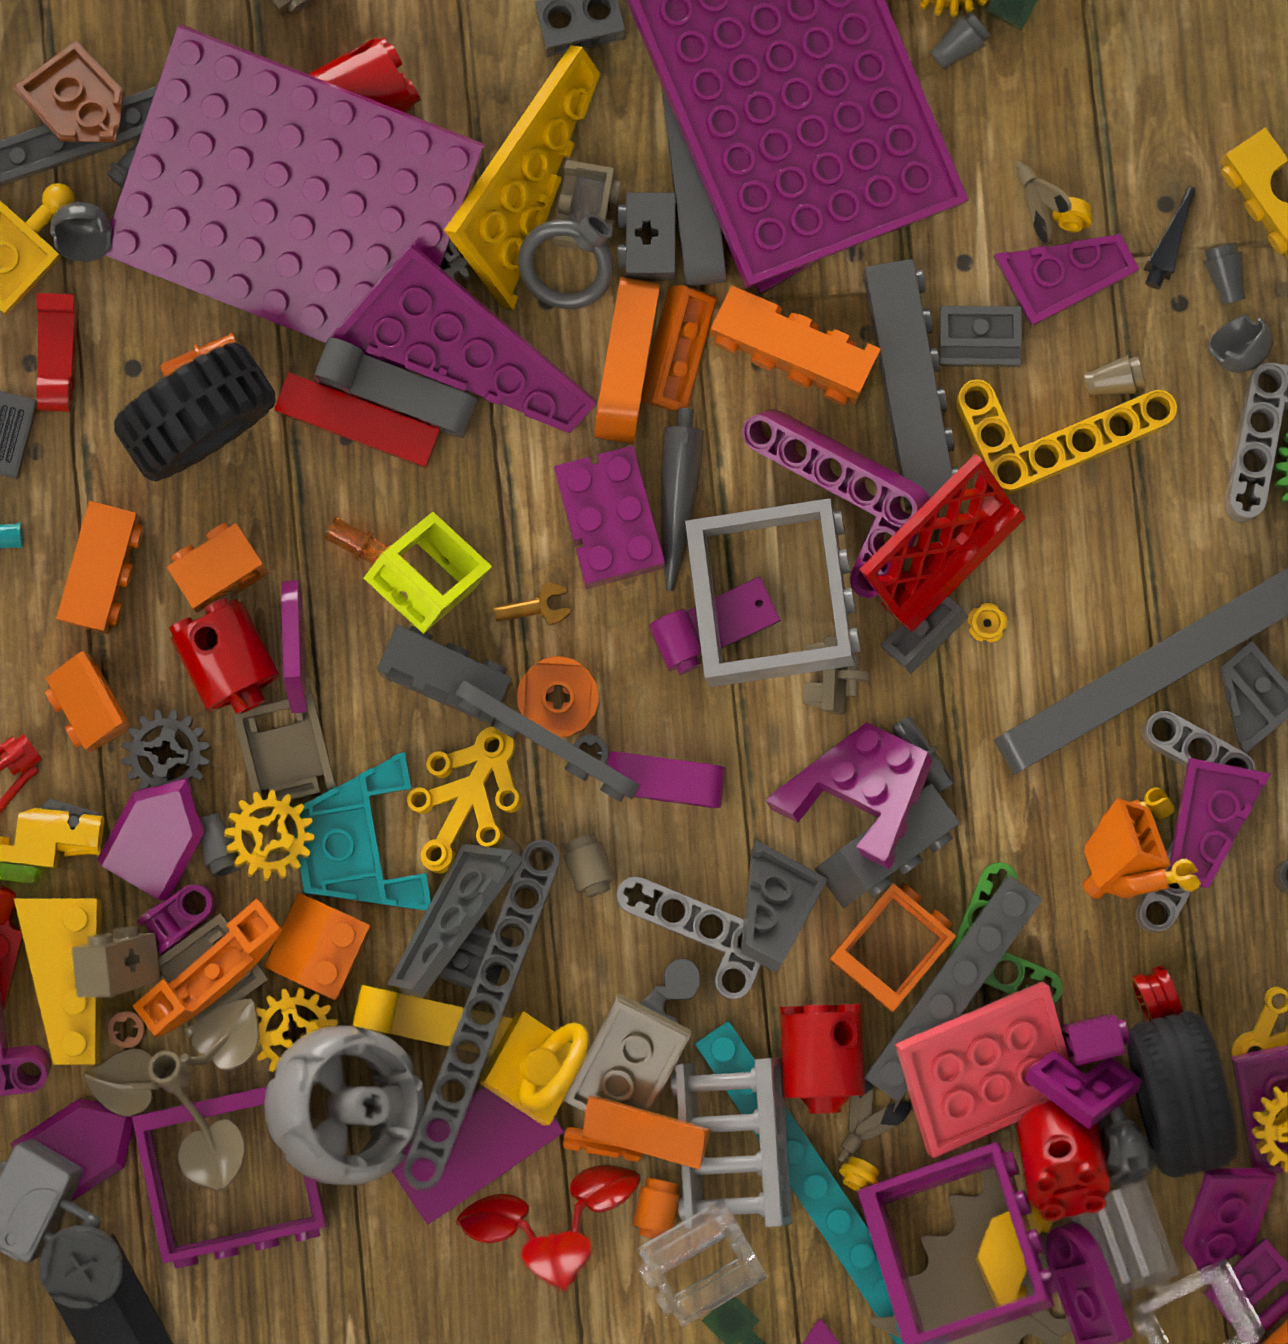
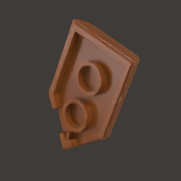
M77 40L12 87L14 92L60 141L117 142L125 93Z

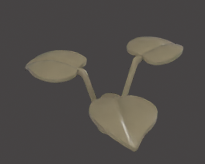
M242 999L227 1003L207 1014L197 1024L191 1040L193 1047L203 1054L201 1057H190L185 1053L179 1058L171 1051H161L152 1057L142 1049H127L114 1054L102 1064L84 1072L85 1080L97 1100L111 1112L124 1117L137 1116L147 1111L153 1102L152 1090L159 1089L160 1086L167 1092L175 1093L202 1130L189 1134L183 1140L178 1152L180 1168L186 1177L194 1183L215 1191L226 1189L239 1175L245 1160V1139L239 1128L229 1120H220L212 1126H208L207 1121L184 1090L191 1081L189 1065H205L212 1059L218 1068L233 1070L246 1064L255 1054L259 1044L260 1036L256 1005L251 999Z

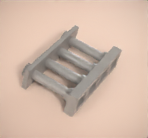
M782 1058L755 1059V1068H752L751 1072L696 1075L695 1063L675 1064L676 1072L671 1076V1090L673 1096L677 1097L679 1120L709 1128L711 1133L754 1130L756 1134H760L761 1151H757L756 1155L704 1158L701 1170L682 1165L683 1197H680L679 1216L681 1221L685 1222L686 1231L705 1228L704 1216L760 1214L762 1218H765V1227L792 1224ZM752 1089L754 1093H757L758 1109H755L753 1114L698 1117L697 1092ZM757 1172L759 1176H762L763 1193H760L759 1197L703 1200L702 1175Z

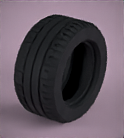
M1187 1011L1178 1015L1165 1016L1163 1019L1149 1020V1023L1147 1021L1136 1023L1128 1032L1130 1044H1127L1131 1072L1142 1080L1139 1090L1135 1094L1151 1149L1155 1150L1156 1163L1160 1171L1164 1175L1177 1178L1185 1176L1186 1173L1191 1175L1200 1171L1212 1170L1215 1167L1219 1168L1229 1165L1237 1156L1238 1150L1235 1120L1220 1058L1204 1018L1199 1014Z

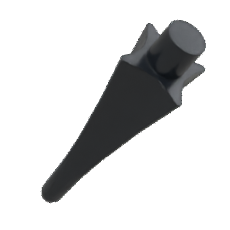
M1192 186L1187 188L1168 229L1143 269L1149 271L1145 284L1153 289H1160L1164 278L1170 280L1171 274L1174 273L1184 225L1196 193L1195 188Z

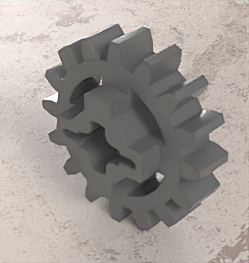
M155 710L154 721L150 722L142 715L139 717L140 723L143 726L140 730L129 727L127 731L134 739L132 742L122 743L121 747L130 751V756L125 757L121 762L123 765L133 766L134 768L127 775L129 780L142 779L139 790L150 786L156 787L184 778H188L189 782L193 777L201 781L204 780L205 777L198 770L200 765H210L211 761L202 757V752L209 750L211 745L207 742H199V738L205 733L202 727L194 730L190 729L194 720L188 715L180 722L178 721L179 714L177 710H172L169 718H164L160 710ZM162 728L159 737L151 742L143 741L149 733ZM180 730L190 739L193 751L183 749L179 743ZM170 743V749L180 756H184V758H168L166 765H162V759L148 751L164 750L166 744ZM140 757L149 759L153 765V778L142 768ZM182 765L189 767L182 776L169 781L173 771Z

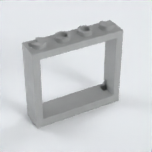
M831 498L685 521L704 677L710 687L856 666L854 653L861 652L858 628H850L849 613L856 612L852 588L845 589L843 575L850 573L848 551L847 549L840 550L838 535L845 534V525L843 523L842 510L835 511ZM821 519L838 646L723 663L708 537Z

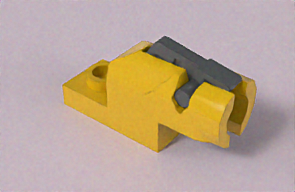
M48 799L41 808H33L19 813L14 846L9 845L10 838L0 836V862L58 869L60 852H64V857L88 854L100 855L104 837L105 818L98 812L54 799Z

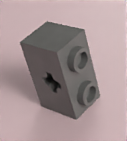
M626 193V204H618V229H626V244H618V269H626V278L674 280L675 193ZM642 229H650L651 236H654L651 238L650 245H642V238L635 237L642 235Z

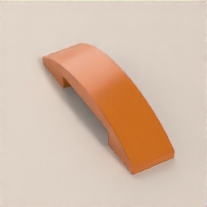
M256 898L227 923L226 926L230 931L173 981L169 983L164 979L161 980L132 1005L155 1037L158 1038L179 1027L217 1001L236 985L270 949L282 932V929L259 899Z

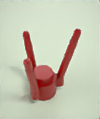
M24 734L17 739H14L12 736L0 745V758L2 759L0 760V771L8 767L13 776L20 771L22 772L0 799V813L25 783L39 773L35 765L43 760Z

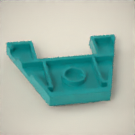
M405 752L392 756L387 761L368 769L350 781L304 804L305 807L299 816L301 819H312V825L304 830L306 833L314 835L313 842L303 844L311 852L309 857L302 858L298 856L301 865L300 872L304 893L423 911L428 909L431 903V896L426 873L384 880L370 802L371 796L412 789ZM292 822L294 837L297 839L296 829Z

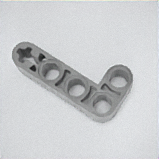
M1278 363L1262 364L1247 380L1224 500L1225 511L1234 521H1251L1265 508L1283 410H1288V365ZM1262 374L1272 376L1277 384L1276 391L1273 393L1262 391L1258 385V377ZM1253 414H1262L1268 419L1269 430L1267 432L1260 433L1252 428L1250 418ZM1244 454H1256L1262 461L1261 471L1251 472L1245 468L1243 464ZM1247 483H1255L1249 488L1248 501L1254 503V505L1244 511L1242 510L1243 504L1236 501V499L1245 493Z
M629 877L622 881L617 891V901L622 910L723 952L724 955L714 980L717 991L728 999H738L748 993L761 964L741 954L738 948L737 940L739 935L743 933V919L641 877ZM635 884L643 887L642 894L653 899L654 891L662 893L663 895L656 903L654 916L645 913L650 907L648 904L637 902L635 907L629 906L628 897L623 894L626 888L632 890ZM668 900H678L684 906L685 915L679 922L670 923L663 918L661 908ZM705 916H716L722 922V933L717 938L709 939L701 934L699 924ZM737 969L742 972L745 978L742 990L736 993L725 990L721 981L725 971Z

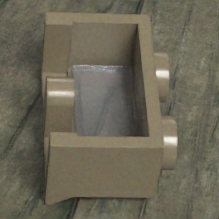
M566 160L562 194H560L557 220L565 219L581 222L587 214H594L603 219L609 225L611 231H613L614 220L607 219L609 204L617 205L621 181L613 180L614 168ZM552 237L553 247L583 250L573 237ZM611 237L608 239L606 244H610Z

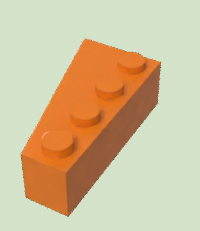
M731 285L710 328L709 336L716 338L714 341L716 346L733 354L739 349L751 355L750 361L765 370L772 371L776 367L789 373L787 376L789 381L803 388L809 389L812 384L824 390L823 396L838 405L845 406L847 402L856 404L876 363L881 348L867 343L865 349L862 350L856 347V343L850 339L851 337L848 334L836 329L834 331L827 330L826 334L818 331L819 325L812 319L796 313H790L788 318L782 316L783 309L779 305Z

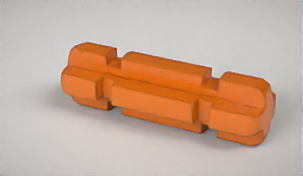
M568 1127L565 1130L563 1147L565 1149L574 1151L585 1149V1153L618 1158L619 1155L624 1156V1160L635 1162L640 1161L643 1153L582 1136L583 1129Z

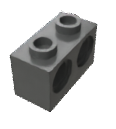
M618 0L535 1L536 13L547 57L565 53L570 45L586 49L625 40V28ZM600 4L606 6L610 10V14L603 20H595L589 16V9L594 5ZM563 13L571 19V22L566 28L556 29L549 24V19L554 14Z

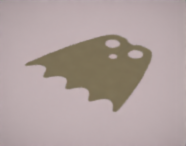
M993 1167L981 1171L984 1187L977 1196H949V1202L955 1216V1227L951 1233L945 1236L924 1235L921 1238L922 1245L928 1256V1266L923 1273L916 1276H908L924 1332L996 1308L975 1261L989 1221L1009 1211L997 1172ZM1041 1231L1040 1237L1045 1252L1040 1255L1043 1270L1049 1268L1046 1257L1048 1233ZM1026 1270L1021 1284L1028 1288L1025 1298L1035 1294L1028 1270ZM1046 1309L946 1344H1019L1020 1340L1029 1334L1038 1336L1043 1344H1059L1062 1337L1066 1333L1072 1332L1067 1317L1057 1319ZM895 1315L877 1317L870 1320L873 1326L902 1339L896 1328L897 1321Z

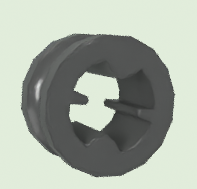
M591 734L577 739L574 743V746L580 748L585 743L589 747L595 744L599 745L602 750L597 752V755L601 756L599 761L606 764L608 748L604 740Z

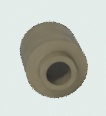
M588 834L564 844L567 852L564 855V859L577 893L586 892L589 898L609 891L611 889L609 882L616 878L603 843L597 842L595 834Z

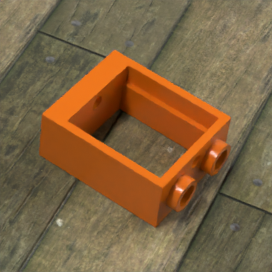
M894 883L889 885L828 959L889 1012H894L956 937L950 931L954 924L936 909L930 914L918 904L922 897L905 883H902L900 887H897ZM891 900H894L939 938L895 991L848 953Z

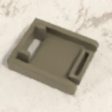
M313 693L307 694V712L296 713L298 723L263 732L259 731L256 717L290 709L288 699L258 706L241 715L233 713L252 794L258 792L262 800H265L262 791L269 790V792L270 790H275L276 800L282 801L287 794L291 795V800L320 793L317 778L320 776L325 777V784L328 790L336 787Z
M222 913L215 916L158 958L159 969L164 974L160 977V981L163 979L169 983L173 981L230 931L226 926L229 922ZM257 963L222 997L195 1016L197 1021L184 1030L188 1038L193 1035L197 1024L207 1014L227 1003L246 998L269 981V978ZM159 982L154 983V984H151V987L153 988V987L156 986Z

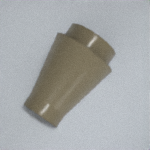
M1126 355L1098 369L1084 373L1089 397L1094 395L1137 394L1136 390L1146 388L1139 356L1129 358Z

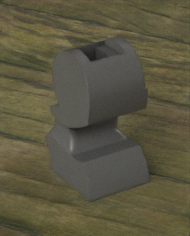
M678 959L668 965L664 973L665 987L655 986L653 991L641 1002V1005L676 1022V1018L665 1014L663 1008L665 1002L668 1000H691L700 983V973L697 966L686 959Z

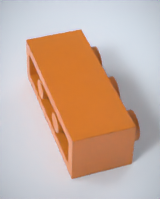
M89 500L57 613V620L65 624L107 635L111 626H118L123 609V604L118 603L121 587L128 588L134 568L133 564L128 563L132 547L139 548L144 533V525L139 524L140 516L137 513Z

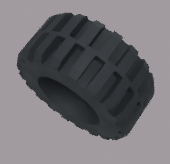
M236 342L227 343L223 347L219 346L188 364H184L167 377L156 382L151 388L142 392L138 398L131 401L116 416V419H114V432L142 475L156 482L163 478H169L177 472H182L239 437L275 406L276 393L248 349Z

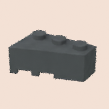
M397 624L377 667L380 676L493 726L496 718L484 711L478 718L459 707L458 704L462 698L455 695L464 680L503 703L512 684V678L505 675L508 668L488 659H485L484 663L481 664L468 658L471 652L449 642L445 647L432 641L433 635L427 632L423 634L416 627L411 626L410 629H406Z
M932 783L921 791L917 804L911 805L905 821L908 827L904 838L898 839L894 850L896 859L890 870L863 857L856 847L870 828L815 868L817 873L828 878L826 886L842 908H845L867 891L873 898L892 884L888 876L899 869L903 875L923 861L919 856L920 852L930 847L934 853L953 839L949 831L959 825L960 821Z

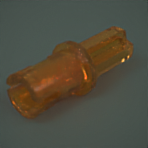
M337 516L332 520L334 524L330 523L324 535V540L330 541L354 554V560L359 561L363 559L372 565L390 547L373 538V532L365 533Z

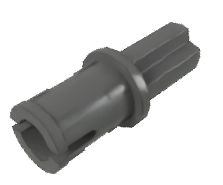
M905 717L892 727L896 737L927 751L931 756L933 762L925 780L927 785L932 783L938 793H940L955 782L935 751L938 748L936 745L931 747L912 717Z

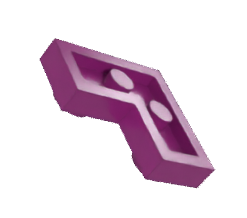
M1054 1050L1030 1067L1025 1081L1088 1129L1138 1092L1142 1082L1139 1077L1112 1057L1105 1059L1087 1074H1084Z

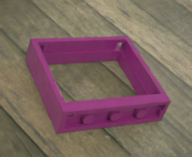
M267 1087L193 1104L204 1118L265 1104ZM185 1105L132 1117L163 1264L173 1261L175 1269L199 1264V1255L213 1252L215 1260L239 1255V1246L253 1243L256 1251L280 1246L279 1237L295 1234L296 1242L320 1237L319 1229L328 1226L319 1182L303 1175L312 1217L177 1247L152 1129L192 1121L195 1118Z
M998 1142L857 1190L903 1344H946L1055 1306L1051 1294L1057 1292L1056 1284L1050 1269L1043 1270L1039 1254L1045 1252L1037 1229H1030L1026 1216L1032 1214L1031 1205L1025 1190L1018 1191L1014 1176L1020 1174L1017 1161L1013 1152L1006 1153V1150ZM995 1167L1035 1294L924 1332L886 1204Z

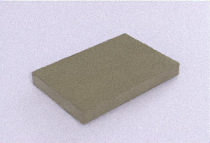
M619 993L564 1101L585 1112L588 1097L595 1095L651 1112L692 1031Z

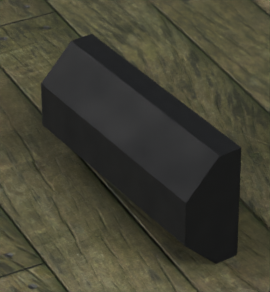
M114 1234L110 1235V1237L117 1243L123 1257L122 1279L115 1293L108 1299L106 1298L104 1301L99 1302L97 1306L89 1309H71L53 1300L76 1344H173Z

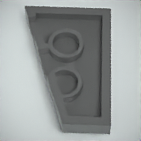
M756 840L751 850L741 954L778 973L828 878Z

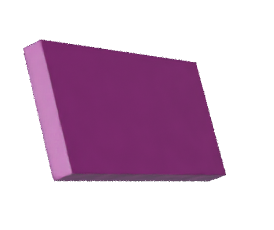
M483 1087L473 1094L438 1186L424 1192L414 1189L407 1182L404 1169L412 1144L404 1151L407 1157L392 1170V1173L428 1225L564 1133V1130L555 1117L550 1125H541L486 1087ZM435 1121L428 1126L426 1134L430 1140L439 1143L448 1139L451 1130L445 1122ZM421 1160L414 1164L411 1173L414 1179L426 1182L433 1178L436 1168L430 1161Z

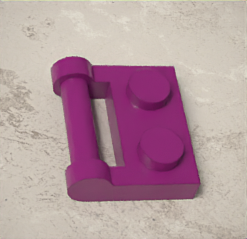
M1263 1238L1202 1293L1247 1344H1259L1262 1341L1260 1337L1288 1312V1290L1249 1325L1242 1316L1283 1279L1288 1284V1263L1270 1242Z

